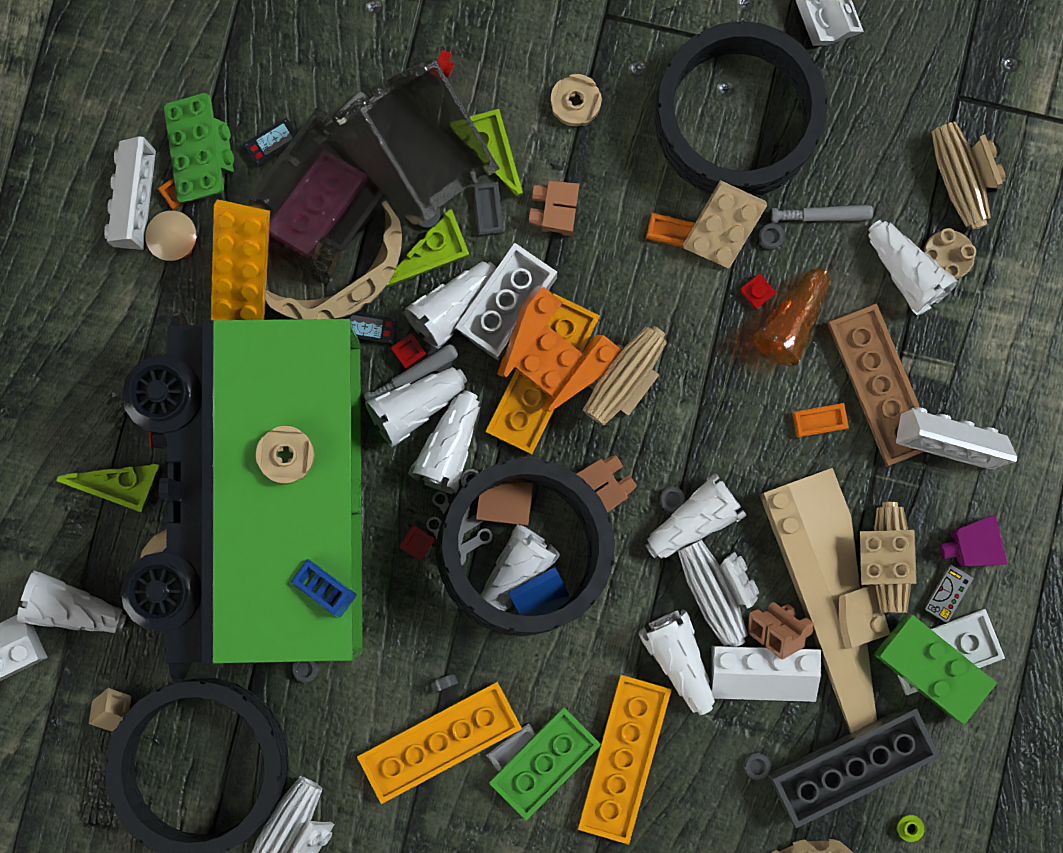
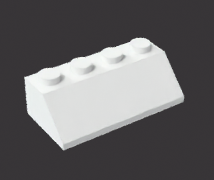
M144 137L119 141V148L114 152L116 173L112 174L111 177L113 197L108 201L110 221L105 226V239L113 247L144 250L156 150Z
M514 243L455 328L477 347L499 361L507 350L520 306L535 287L543 286L549 290L557 279V271Z
M913 407L911 410L901 413L896 444L989 470L1017 461V455L1008 436L999 434L997 429L989 427L978 428L970 421H953L948 415H932L927 413L926 409Z
M17 615L0 623V681L48 658L33 624L18 622Z
M711 645L710 689L714 699L816 702L821 677L820 649L802 648L782 660L766 647Z

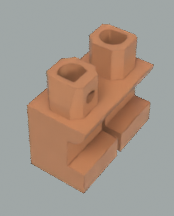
M549 181L548 185H534L532 200L545 202V209L531 208L529 224L542 227V232L551 231L572 237L579 184Z
M616 455L604 461L600 459L577 473L594 491L607 483L606 486L596 492L607 512H610L628 498L627 495L637 487L630 475L619 482L612 475L623 467Z
M773 602L765 612H761L759 609L750 612L747 633L763 646L766 645L767 649L783 660L804 648L805 639L812 634L814 624L807 617L801 620L796 619L795 609L789 604L780 607Z

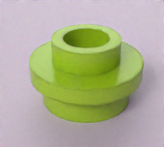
M905 815L898 821L897 832L903 840L915 842L923 836L924 824L915 815ZM910 824L915 825L913 833L907 832V827Z

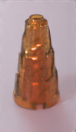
M818 267L807 272L792 292L785 296L777 309L770 313L752 337L753 344L760 352L769 357L770 353L776 355L774 361L783 365L796 366L811 338L810 333L820 315L818 312L825 300L827 289L831 282L830 274L826 270Z

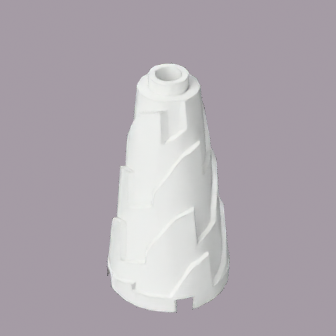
M878 220L868 229L870 232V243L878 252V256L890 272L892 280L906 298L911 310L917 316L931 309L930 305L933 303H939L957 285L958 281L953 275L945 271L927 252H923L908 237L904 236L891 222L884 221L882 223L881 220Z
M482 261L470 270L463 271L447 284H441L428 295L421 296L404 309L407 320L418 334L421 332L425 336L423 340L434 349H439L451 338L456 330V325L497 268L491 262L486 263Z
M452 367L437 374H430L413 384L407 383L393 391L379 394L365 402L366 408L374 424H377L380 428L379 432L389 446L393 447L407 438L410 432L429 420L431 415L448 405L451 399L464 390V384L467 382V379L461 369L456 370Z
M463 391L462 394L460 393L457 397L453 398L434 432L427 439L417 460L412 464L408 473L412 478L419 481L420 477L424 476L425 485L445 493H457L460 487L459 481L468 456L473 427L480 409L478 407L477 395L469 391Z
M716 473L708 477L707 481L647 538L649 543L646 545V548L654 558L657 556L661 559L663 557L667 558L690 543L696 542L712 532L721 530L735 521L738 522L746 516L743 510L737 514L736 510L741 508V506L723 481L715 484V481L719 479Z
M517 524L512 531L511 538L496 561L497 565L488 578L480 596L494 607L506 611L514 604L508 592L543 574L556 562L560 556L559 552L551 544L545 549L547 545L542 537L530 529Z
M33 571L27 581L21 601H23L22 606L25 608L19 607L17 621L25 624L116 633L117 629L123 630L127 615L122 614L123 609L112 606L102 599L89 595L88 592L67 585L63 581L38 571Z
M682 610L681 615L678 611H675L649 623L652 630L648 633L645 627H643L639 631L643 644L650 655L655 657L664 673L668 675L679 696L684 698L693 713L698 712L699 715L710 712L715 701L709 686L710 680L700 658V651L693 635L695 632L686 610Z

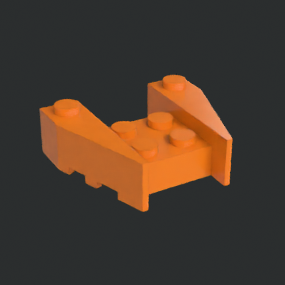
M538 286L533 289L519 308L518 317L497 374L507 377L515 369L549 396L541 406V409L551 412L603 376L621 352V349L604 335H595L582 353L546 325L563 302L545 287Z

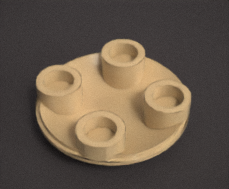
M178 211L159 213L149 222L145 233L146 244L149 250L156 257L165 261H176L190 256L197 237L196 228L192 220Z
M947 228L932 235L926 242L923 252H927L945 271L953 275L955 279L966 275L972 268L975 261L976 248L965 235Z

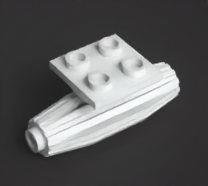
M702 540L680 549L678 553L687 583L707 623L724 646L738 647L745 643L744 637L748 633L739 605H746L747 609L752 607L758 599L756 595L759 594L755 582L753 580L749 581L745 573L747 566L742 556L737 557L736 553L733 552L719 565Z
M300 776L276 805L258 836L252 853H318L321 847L325 846L332 836L330 831L334 826L332 822L311 821L322 788L312 780Z

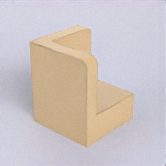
M107 688L92 701L89 724L108 731H114L124 715L130 710L131 696Z

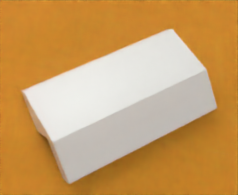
M796 0L813 46H827L864 32L852 0Z

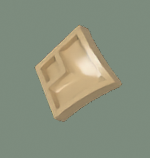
M867 585L839 596V622L845 649L853 648L890 634L885 615L880 613L875 585Z

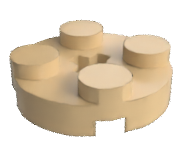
M572 74L555 84L551 93V106L554 116L562 123L569 126H586L600 111L601 93L591 78L582 74ZM576 94L580 95V100L583 103L573 106L569 98H574Z
M275 427L261 438L256 448V461L264 475L277 483L290 484L305 478L314 463V447L309 437L295 427ZM284 447H289V452L293 453V458H289L288 463H282V458L277 456L278 452H283Z

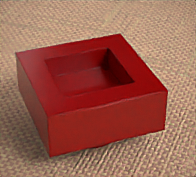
M445 50L441 51L432 70L434 81L443 84L446 77L450 78L455 66L452 53Z
M758 274L739 290L755 310L776 294V291L761 274Z
M412 333L391 347L406 370L427 356V353Z
M413 525L399 547L422 561L436 539Z

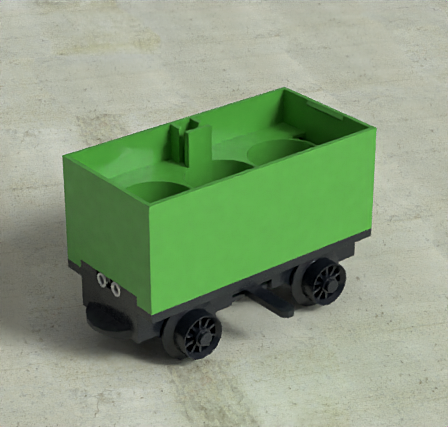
M174 313L170 325H167V352L164 355L146 358L134 366L125 379L122 392L126 412L134 423L149 431V442L152 449L167 448L168 478H160L159 482L160 499L167 501L166 548L162 552L145 555L131 565L123 578L121 588L124 609L132 621L145 629L162 631L166 635V663H169L170 675L175 683H181L185 679L192 662L250 663L354 660L363 654L360 342L351 320H202V325H189L183 313ZM279 426H291L299 429L309 437L314 447L315 458L312 468L305 478L290 484H281L269 479L263 474L256 461V448L259 441L268 432ZM284 447L283 452H278L277 456L282 458V463H288V459L293 458V453L289 452V447ZM307 559L314 562L357 594L341 617L331 614L291 583ZM312 571L303 584L307 586L316 572ZM322 578L319 581V583L313 590L314 592L318 591L320 586L325 581L324 578ZM333 585L330 586L323 596L325 600L334 589ZM342 592L339 594V596L336 598L332 605L336 604L338 599L343 594Z

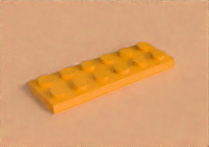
M218 199L215 202L211 320H264L270 211Z
M553 294L563 303L546 325L582 353L600 315ZM515 371L485 432L532 455L554 410L549 412L541 409V406L549 396Z
M620 674L578 830L625 844L630 843L672 689Z
M497 681L358 755L357 758L380 803L383 804L521 730L522 727Z

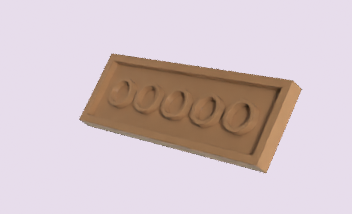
M874 304L827 323L886 467L923 453L924 451L896 444L901 413L909 411L913 407L920 408L878 305Z

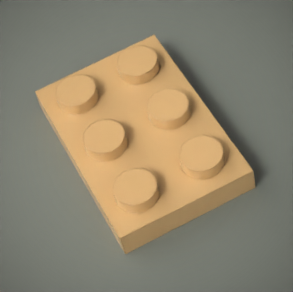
M720 180L683 243L684 249L726 268H730L767 207V202Z

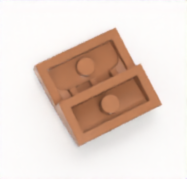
M508 483L485 491L479 496L476 520L528 526L533 483Z

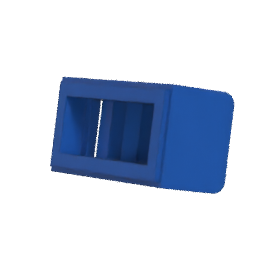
M309 559L306 560L291 581L293 585L337 617H341L357 596L355 592ZM315 571L316 574L307 586L303 584L310 573ZM322 578H324L325 581L323 582V584L320 586L317 592H314V588L317 586L319 581ZM333 585L334 589L325 600L323 596L330 586ZM342 592L343 594L338 599L336 604L332 605L336 598L339 596V594Z

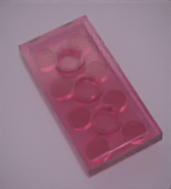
M324 150L270 221L269 235L310 259L368 180L367 174Z

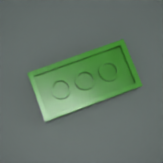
M563 706L489 780V784L527 821L601 744Z

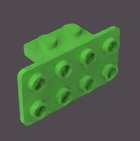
M202 93L167 103L164 107L177 200L186 203L222 193L224 190L222 174L234 172V155L230 148L229 139L231 134L227 123L214 118L210 95Z

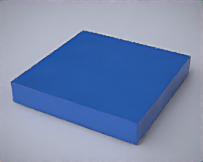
M552 568L508 592L519 614L523 616L545 615L563 606L570 599L556 568Z

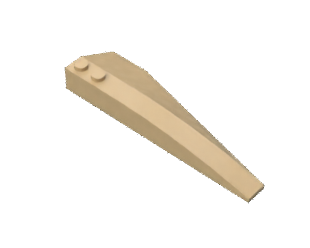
M830 468L762 493L760 498L804 614L814 624L812 635L817 648L821 650L823 664L849 732L853 733L877 721L868 645L865 643L845 649L840 629L839 596L860 588L851 514L834 470Z

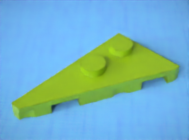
M495 109L452 121L453 128L517 197L522 196L523 191L500 110Z
M452 209L448 210L437 225L427 232L424 239L420 240L406 255L407 257L396 267L386 288L470 256Z
M151 464L121 469L71 473L58 476L56 481L143 513L161 466Z

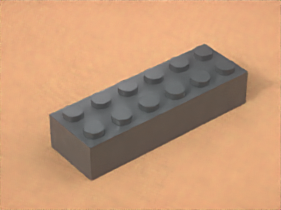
M907 705L769 773L768 776L790 822L798 828L940 758V755L918 710Z

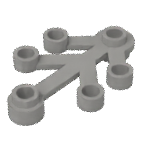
M475 469L464 471L461 475L462 485L467 484L468 476H476L479 472ZM439 491L433 495L432 501L434 505L439 507L444 514L450 505L447 494ZM440 494L445 496L443 504L436 503V497ZM471 504L462 519L458 535L461 565L465 563L467 553L481 544L490 543L493 539L492 532L484 528L479 530L476 537L462 544L464 533L484 522L483 520H476L477 514L468 519ZM431 517L427 520L426 526L437 538L439 527L435 530L431 529L430 522L437 520L440 527L442 521L438 517ZM486 531L490 534L488 541L480 539L482 532Z

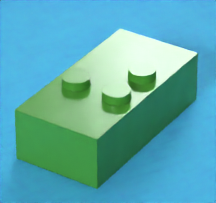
M905 614L874 653L875 657L957 723L963 725L966 724L997 684L996 681L911 614Z

